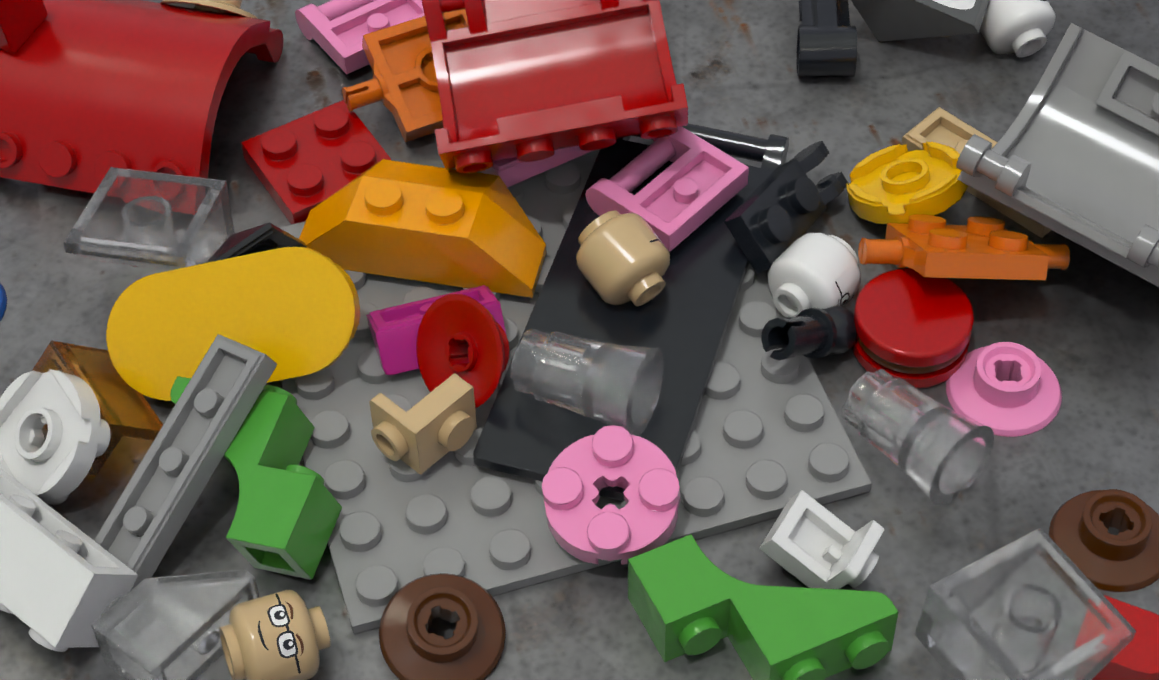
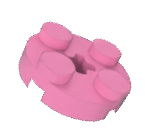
M604 426L594 435H589L575 441L556 457L548 473L543 478L541 486L548 527L558 544L569 554L583 562L598 564V559L606 561L621 559V565L628 564L629 558L664 545L675 530L680 503V486L672 462L655 444L640 436L631 435L628 430L621 426ZM609 486L612 488L615 486L625 489L623 494L627 504L618 509L610 503L601 509L595 505L600 499L599 491Z

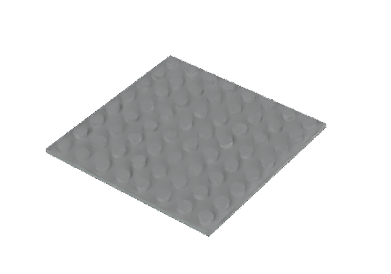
M648 139L637 143L651 145L654 141ZM599 151L582 155L508 187L545 242L546 256L533 298L492 292L501 304L506 336L509 343V360L495 392L484 404L476 408L477 429L474 430L472 436L463 447L456 451H449L421 475L401 459L393 461L378 449L371 436L373 424L369 401L379 393H382L407 412L427 396L430 391L425 385L419 369L394 375L385 374L380 364L366 315L372 311L469 288L344 270L352 279L359 297L360 320L354 338L350 340L347 349L338 360L328 368L305 376L280 380L282 389L288 391L297 399V406L315 427L302 456L304 466L323 477L324 486L342 506L327 545L353 634L380 627L382 614L395 593L409 582L426 575L448 573L463 576L478 583L491 596L621 561V559L613 561L598 559V564L583 562L569 554L558 544L548 527L541 486L542 481L479 467L474 464L473 451ZM306 221L279 228L299 239ZM750 262L677 473L680 486L678 519L675 530L665 544L690 534L696 540L779 517L789 499L801 490L821 505L871 491L872 483L809 358L799 355L785 360H776L771 358L770 355L774 350L782 348L773 349L765 352L763 349L761 335L765 324L769 320L786 317L777 310L773 303V296L769 290L768 278L765 272L757 274ZM600 496L595 505L602 509L611 503L620 509L627 503Z

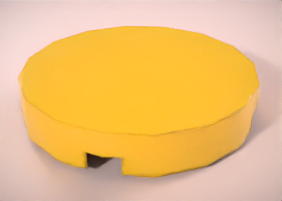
M936 142L922 143L923 150L908 151L907 144H898L874 152L859 162L849 174L851 183L847 184V194L850 207L860 218L876 224L908 223L910 215L923 214L934 216L942 213L957 203L968 188L967 184L957 180L962 171L956 168L960 154L954 148Z

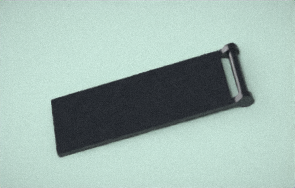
M689 123L687 126H682L732 157L762 162L761 168L746 165L749 167L748 185L669 252L670 265L662 276V279L666 282L665 287L656 297L641 306H635L631 300L619 305L606 303L577 266L576 257L581 246L578 238L581 232L593 220L599 217L586 200V190L601 178L610 179L650 145L628 141L631 137L628 136L617 138L615 144L600 149L473 451V459L476 466L543 482V478L548 473L551 464L565 448L581 438L594 435L604 426L615 425L621 426L628 430L631 435L640 436L659 447L672 462L677 475L749 264L748 258L724 221L778 166L785 164L789 146L788 137L771 134L768 139ZM641 134L633 135L635 137L641 138ZM668 161L633 190L631 194L635 195L673 162ZM610 486L605 487L599 491V496L625 501L623 494L625 489L617 486L613 488Z

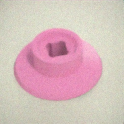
M998 342L967 353L966 359L960 368L946 380L947 398L957 415L972 427L997 436H1024L1043 429L1057 416L1062 403L1061 386L1051 368L1042 359L1037 357L1033 351L1013 342Z

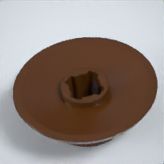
M1117 489L1094 490L1069 499L1055 512L1049 527V542L1052 552L1060 565L1080 582L1104 591L1130 592L1145 588L1159 579V515L1139 497ZM1109 527L1118 529L1119 534L1113 535L1109 533Z
M448 573L426 575L403 586L387 604L379 627V643L382 655L390 670L400 680H484L499 662L506 638L502 612L491 594L471 579ZM441 617L442 620H447L451 623L456 622L457 625L451 638L444 639L443 636L428 633L434 618Z

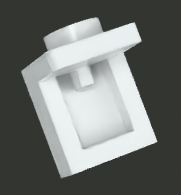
M801 490L789 499L759 549L809 588L840 589L846 584L856 588L869 576L879 560V555L873 549L885 528L875 520H872L855 532Z

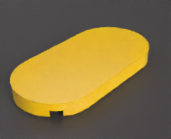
M306 247L276 248L155 273L135 281L121 293L112 307L106 330L107 348L113 366L130 387L147 397L164 401H172L170 392L177 376L192 378L218 334L262 352L276 362L277 366L267 383L305 376L333 365L347 349L359 325V297L350 276L339 264H335L329 257Z

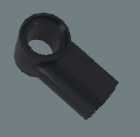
M799 0L800 25L798 26L797 76L854 77L857 62L856 26H850L848 0Z

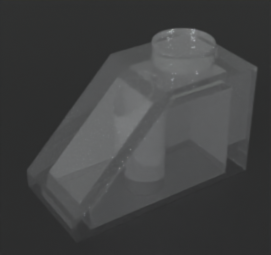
M246 570L143 579L127 595L113 600L105 608L100 619L92 625L105 664L125 680H196L224 654L219 627L229 625V615L232 608L239 603L260 598L256 579Z

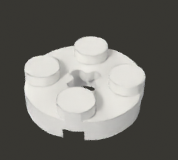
M51 369L45 373L33 370L22 374L14 380L0 397V468L46 504L58 505L64 502L68 495L84 480L95 458L101 456L109 446L111 432L107 421L100 417V407L95 393L83 379ZM45 424H47V425H48V433H47L46 440H45V442H44V439H45V438H44V434H43L42 428L44 427Z

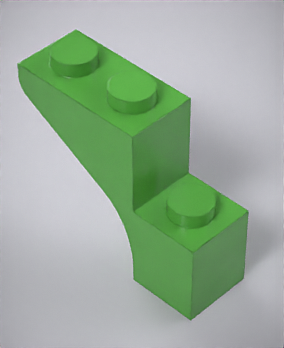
M177 376L170 392V397L174 404L177 403L191 378ZM272 385L264 386L223 456L235 468L239 480L237 510L226 539L254 568L312 580L342 510V506L324 486V479L320 474L299 465L315 427L297 406V399L291 393Z
M692 534L628 559V599L664 662L684 654H702L713 648L720 639L728 637L753 680H825V678L851 667L854 669L868 668L879 662L892 650L899 612L892 601L883 593L877 591L766 586L746 583L726 574L715 566L702 552Z

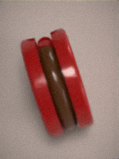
M912 268L895 269L882 273L870 280L857 297L854 310L857 342L852 347L857 361L868 373L887 384L913 389L938 385L948 380L966 359L974 322L972 305L964 291L948 278L923 277Z

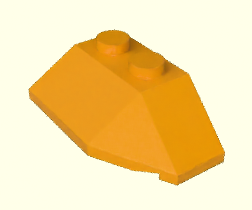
M385 159L379 161L311 209L299 237L306 244V248L313 249L329 257L344 270L469 289L485 285L492 292L533 298L546 256L545 242L500 176L477 172L459 173L456 169L446 170V168Z

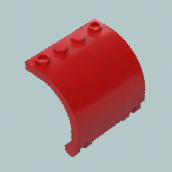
M43 0L48 15L18 51L12 54L0 49V177L191 211H199L205 208L213 130L228 79L245 52L256 54L258 60L277 63L283 50L284 40L282 31L270 28V20L143 0Z
M422 0L443 118V128L434 131L438 154L446 170L456 169L459 173H474L491 168L493 161L515 157L522 162L538 161L553 156L555 154L554 150L579 146L581 150H597L615 144L617 138L641 134L643 139L662 138L676 133L678 127L688 125V104L684 84L676 83L660 0ZM465 9L469 27L447 31L444 13Z

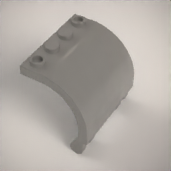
M1071 23L1030 98L998 143L992 148L991 142L976 134L968 140L956 164V168L962 170L957 180L1159 287V66Z

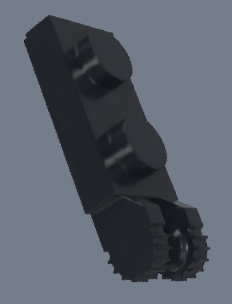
M823 141L809 145L789 162L778 166L724 221L757 274L770 269L773 262L794 241L802 237L827 210L825 205L838 197L847 188L848 181L842 172L824 177L817 185L807 177L806 173L821 164L829 154Z

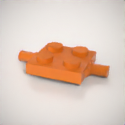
M465 9L444 13L447 31L469 27ZM425 16L363 35L362 48L373 70V79L342 88L345 104L347 103L348 110L353 111L354 109L381 101L393 114L405 142L435 133L434 130L443 128L438 83Z
M916 214L909 216L908 223H887L885 239L862 238L859 243L858 257L862 265L893 264L897 268L909 267L923 277L1046 280L1048 269H1067L1070 261V250L1068 245L1034 244L1032 241H1028L1027 235L1006 229L1005 221L997 218L973 216L968 218L967 225H946V219L942 217Z

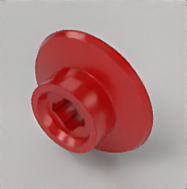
M448 294L437 299L425 312L418 329L416 352L421 376L431 392L451 375L457 374L473 386L475 409L480 407L497 389L508 364L509 343L505 331L481 303L467 295Z

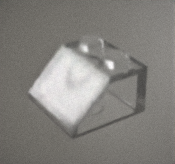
M110 167L65 239V252L100 262L163 270H174L206 263L230 235L235 234L227 182L224 180Z
M1039 528L930 585L914 635L952 680H1092L1133 640L1136 630L1042 528Z

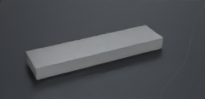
M218 334L95 537L94 541L139 575L128 596L137 601L275 370L277 363L266 354Z

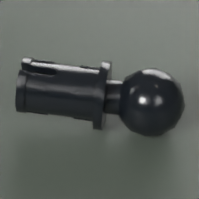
M833 306L826 309L809 308L802 310L796 317H780L769 320L762 330L761 341L765 352L773 349L782 348L774 350L770 355L771 358L776 360H785L799 355L818 359L826 357L828 354H843L857 342L854 314L845 307Z

